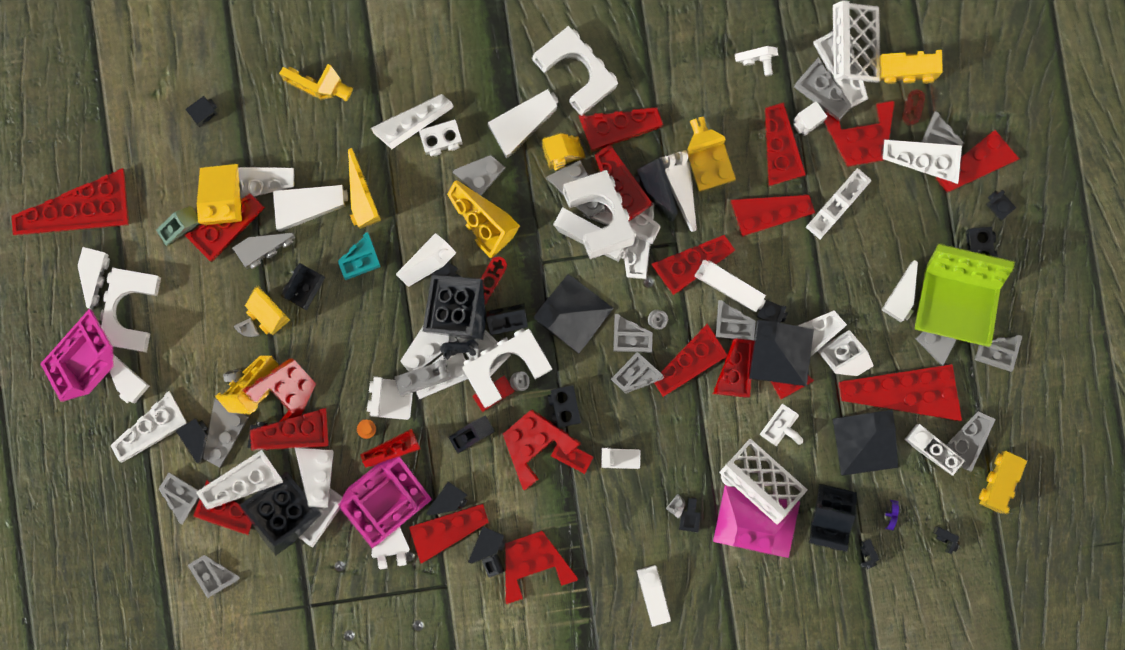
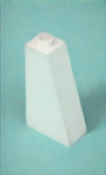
M547 89L488 122V126L506 158L510 157L557 110L556 103L559 101L554 92L550 94Z
M342 185L273 191L276 229L284 231L345 207V201H348L347 190H344Z
M563 207L553 224L558 232L584 244L585 234L601 229ZM625 247L604 255L619 262L620 258L624 259L628 248Z
M703 260L694 276L752 311L757 312L765 304V294L712 262Z

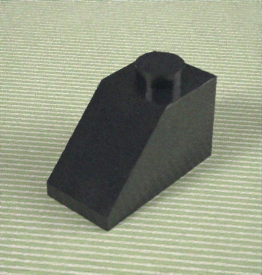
M485 415L469 423L448 438L457 454L495 431Z
M195 418L176 432L196 463L200 464L204 460L203 455L208 427L203 420L199 421Z
M448 481L426 514L435 515L457 511L458 508L463 509L468 501L466 499L467 494Z
M483 526L468 563H475L497 554L498 550L502 551L506 540L503 539L504 535Z

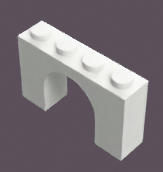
M568 26L536 51L532 60L544 73L565 58H575L586 65L590 75L589 82L576 92L569 101L582 116L611 93L618 85L616 76L606 70L603 61L593 55L591 47L580 40L578 32Z
M607 170L563 185V194L569 208L588 202H600L606 205L613 214V221L610 225L584 235L583 243L590 259L634 244L636 237L634 227L630 226L628 222V212L622 208L621 195L615 191L614 178L609 176Z
M112 268V272H109L107 277L109 288L104 293V302L106 304L105 309L101 311L100 321H102L101 327L112 347L147 353L150 333L124 328L117 319L116 308L119 301L130 293L158 296L161 277Z
M520 329L514 333V338L510 340L505 338L498 342V347L493 350L489 347L480 353L481 357L477 359L472 357L464 362L465 366L462 369L485 408L502 399L490 377V367L493 361L500 355L509 353L521 357L535 380L552 370L529 329L526 331Z

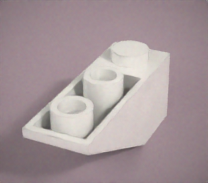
M83 247L78 262V270L86 307L93 310L94 306H97L99 302L98 291L99 288L103 287L105 280L103 273L105 269H108L110 258L104 252Z
M920 424L915 425L904 439L917 451L952 476L965 461Z

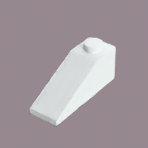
M435 233L396 275L409 287L442 268L456 252L445 240Z
M915 260L911 262L882 308V311L899 322L904 321V319L908 320L913 313L911 308L914 305L918 262Z
M113 354L114 367L109 372L117 391L121 393L119 397L126 403H129V401L136 403L150 386Z
M656 565L636 570L652 627L670 622Z

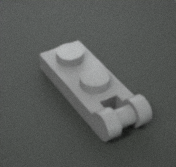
M439 360L434 364L395 376L400 396L449 381L451 376L450 372H447L446 360ZM439 371L440 374L435 376L434 372Z

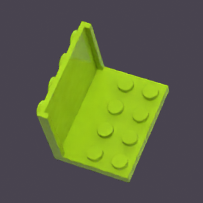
M938 244L925 268L915 330L990 347L993 339L1000 289L1012 272L1014 262Z

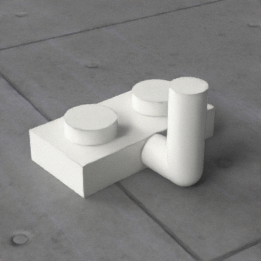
M765 46L735 54L736 62H741L744 65H753L757 60L763 61L765 76L773 75L771 57L777 56L778 50L776 47Z
M782 404L760 435L775 446L779 444L785 434L791 437L797 444H802L803 438L790 428L799 415Z

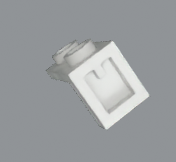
M602 448V468L639 469L640 450Z

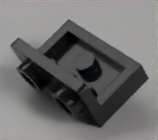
M299 263L294 269L288 284L284 287L281 296L307 310L323 283L325 276Z

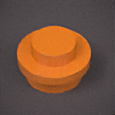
M362 420L357 425V433L360 437L369 439L375 435L376 425L371 420Z

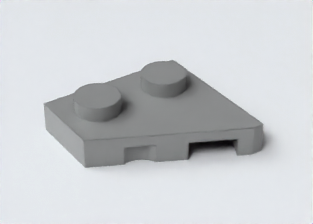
M490 155L457 168L453 173L474 192L482 195L505 170V167Z
M1022 336L997 338L992 340L990 347L979 345L975 360L1012 372Z
M205 555L188 564L189 569L207 599L240 579L239 576Z

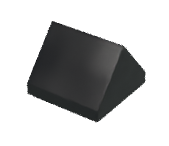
M498 553L482 560L489 578L505 572Z

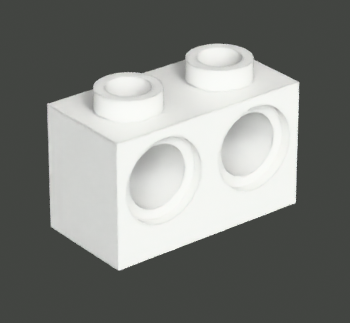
M815 101L797 114L793 120L795 122L793 125L799 133H803L805 136L821 125L827 118V115L817 101Z
M456 120L419 131L426 155L436 156L441 154L442 150H456L460 148L459 145L463 144ZM448 132H453L456 134L454 140L448 141L445 139V135ZM429 138H436L438 140L435 146L427 145Z

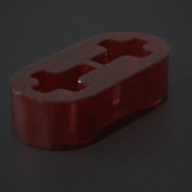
M912 90L907 96L902 120L908 126H913L920 120L925 102V95L921 90ZM915 94H918V98L921 101H918L916 106H913L914 99L911 96L914 97ZM913 109V116L916 117V119L909 121V117H907L906 114L909 115L911 113V110Z

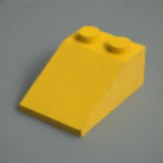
M238 164L200 168L197 195L198 223L211 225L242 221Z
M258 287L254 289L245 305L248 309L246 313L253 320L257 318L261 323L259 327L265 334L270 333L274 335L290 319L264 291Z

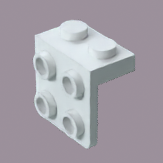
M374 377V381H370L369 386L372 400H368L367 412H370V416L408 420L411 415L413 393L400 396L395 380Z

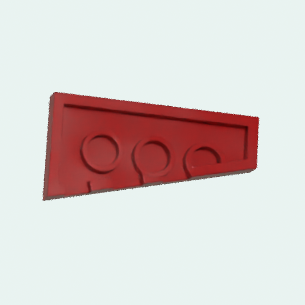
M994 130L961 157L958 184L936 177V180L948 193L1019 160V158L997 131Z
M810 195L731 200L742 237L815 214Z
M708 324L662 370L661 374L664 378L654 382L662 397L727 357V353Z
M326 408L251 430V450L329 446Z

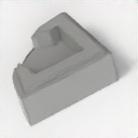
M252 318L234 325V328L244 336L256 337L260 335Z
M677 494L666 509L679 518L684 510L685 500Z

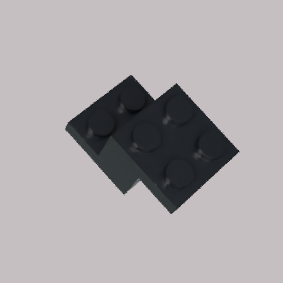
M819 484L817 502L811 517L809 543L847 552L850 532L856 517L857 492Z

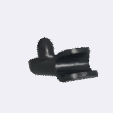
M470 339L467 342H445L440 346V351L443 353V359L449 360L451 356L458 353L469 352L471 356H475L476 351L474 349H478L479 345L474 339Z

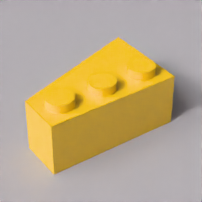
M936 50V54H924V51H918V54H906L905 52L881 54L880 80H885V83H895L896 80H904V83H914L915 80L931 83L942 74V50Z
M560 133L542 139L543 151L550 170H561L565 168L566 164L586 158L579 136L574 137L573 135L568 136V134Z
M259 356L243 371L244 375L237 382L231 381L229 383L231 387L223 394L219 392L215 397L229 413H253L261 400L268 396L270 390L268 389L257 403L253 402L242 390L247 386L255 384L257 379L264 378L272 373L271 370L278 367V363L272 356Z
M1007 451L999 453L994 462L996 467L994 471H990L986 481L989 483L986 489L983 488L979 495V499H981L979 504L998 513L1008 514L1010 508L1007 505L1010 498H1014V489L1017 482H1020L1027 460Z

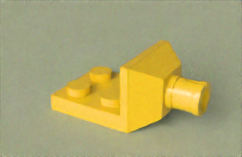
M327 64L318 83L307 75L305 78L302 77L299 71L292 67L288 69L282 67L279 73L284 81L319 99L338 96L344 101H348L353 91L352 87L341 82L340 77L329 64Z
M699 117L698 122L697 119L691 120L690 124L692 125L694 135L687 153L699 192L735 181L736 178L724 145L725 136L712 129L708 130L704 117Z

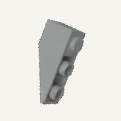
M292 233L248 237L233 247V249L247 269L250 267L254 269L261 264L260 260L265 257L271 258L280 247L286 248L293 243L292 239L295 236Z

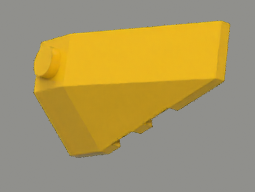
M350 148L348 149L351 210L353 212L350 217L353 225H358L359 229L381 221L354 151Z
M458 180L452 184L447 195L458 213L464 216L467 221L466 226L468 230H472L477 238L475 239L477 245L490 258H493L513 239L520 225L507 212Z

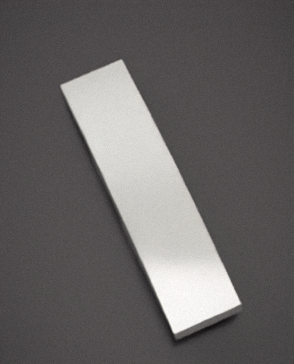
M857 168L806 228L821 239L872 180Z

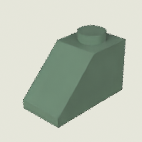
M188 206L174 212L156 231L167 246L199 224L198 216L192 206Z

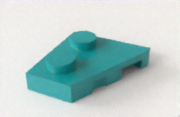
M368 232L363 235V238L356 245L354 244L349 249L347 254L338 260L345 280L381 267Z

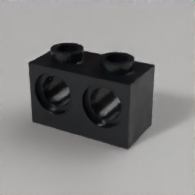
M992 227L966 230L967 251L979 254L983 252L987 256L998 258L997 250H994L993 244L996 243L995 231L992 232ZM979 233L985 236V243L978 241L977 235Z
M525 303L487 311L486 318L490 335L528 328L529 321Z
M574 386L552 389L548 399L550 406L554 405L555 413H552L554 425L558 424V428L581 424ZM563 392L567 395L568 399L565 403L557 401L556 396L558 393ZM564 411L571 413L572 418L568 422H564L560 418L561 413Z

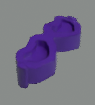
M890 500L892 503V513L886 512L885 516H889L891 519L885 529L894 530L898 519L899 502Z

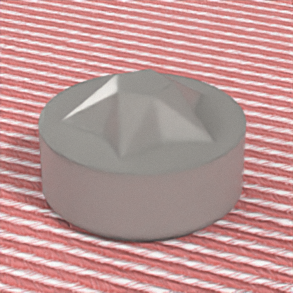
M653 310L648 316V323L655 329H662L668 323V316L661 310Z
M240 369L231 370L223 374L225 382L233 380L237 382L243 376Z
M515 372L510 378V384L515 391H524L529 387L530 379L525 372Z

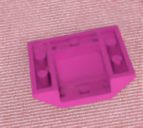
M90 309L41 363L60 401L89 394L114 367L112 345L93 311Z
M398 456L378 463L352 484L345 492L338 506L373 549L432 499Z
M725 485L713 542L789 558L800 501L776 524L736 487ZM778 499L779 504L786 509L788 507L787 499Z

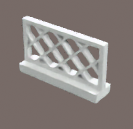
M841 1L834 4V79L879 82V7L850 4L849 1ZM849 9H854L858 14L855 20L849 15ZM867 11L873 12V20L871 22L864 15ZM860 18L867 25L863 30L856 24ZM852 26L858 32L855 38L850 34ZM868 28L873 33V39L871 41L865 35V32L868 30ZM860 37L867 43L863 49L856 42ZM852 45L859 52L855 57L850 53ZM868 47L873 51L871 59L864 52ZM860 55H862V57L867 62V64L864 67H862L857 61ZM852 64L859 70L856 75L850 74V66ZM869 65L874 70V77L869 76L865 71Z
M749 439L719 472L776 524L789 513L807 491L800 482L752 439ZM748 446L755 451V456H747L746 448ZM735 460H744L745 469L738 468L733 462ZM748 460H756L757 469H749ZM760 460L767 461L770 469H762ZM749 473H758L759 482L753 481ZM762 473H771L772 482H763ZM775 473H780L784 477V482H776ZM764 486H772L774 495L767 494ZM777 486H785L786 495H778ZM789 486H795L800 493L798 495H790ZM778 499H787L788 507L784 509L779 504Z

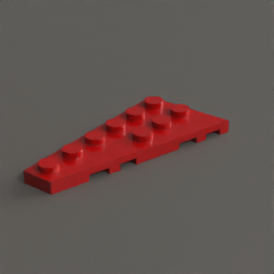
M124 168L100 177V179L91 183H86L54 199H49L40 205L12 215L13 235L129 225Z
M953 364L838 382L840 397L843 402L962 421Z

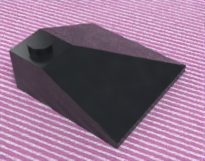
M661 157L637 169V175H634V178L651 202L671 222L674 221L677 210Z
M567 274L533 319L579 354L614 308L571 275Z
M432 275L422 332L483 340L486 326L483 280Z
M758 320L756 322L749 379L807 386L814 329Z
M893 410L832 419L841 476L898 468Z
M287 472L280 476L283 483L261 490L240 504L245 515L275 556L292 545L321 516V512L316 507L308 505L306 494Z

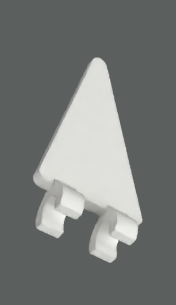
M685 150L664 156L662 160L672 194L690 231L693 232L696 231L691 165L690 162H687L688 153Z
M400 527L372 549V557L378 558L380 570L388 568L386 556L397 554L398 566L407 565L405 553L409 552L410 549Z

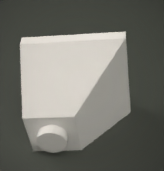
M850 330L818 350V353L835 374L858 376L873 367L868 351Z

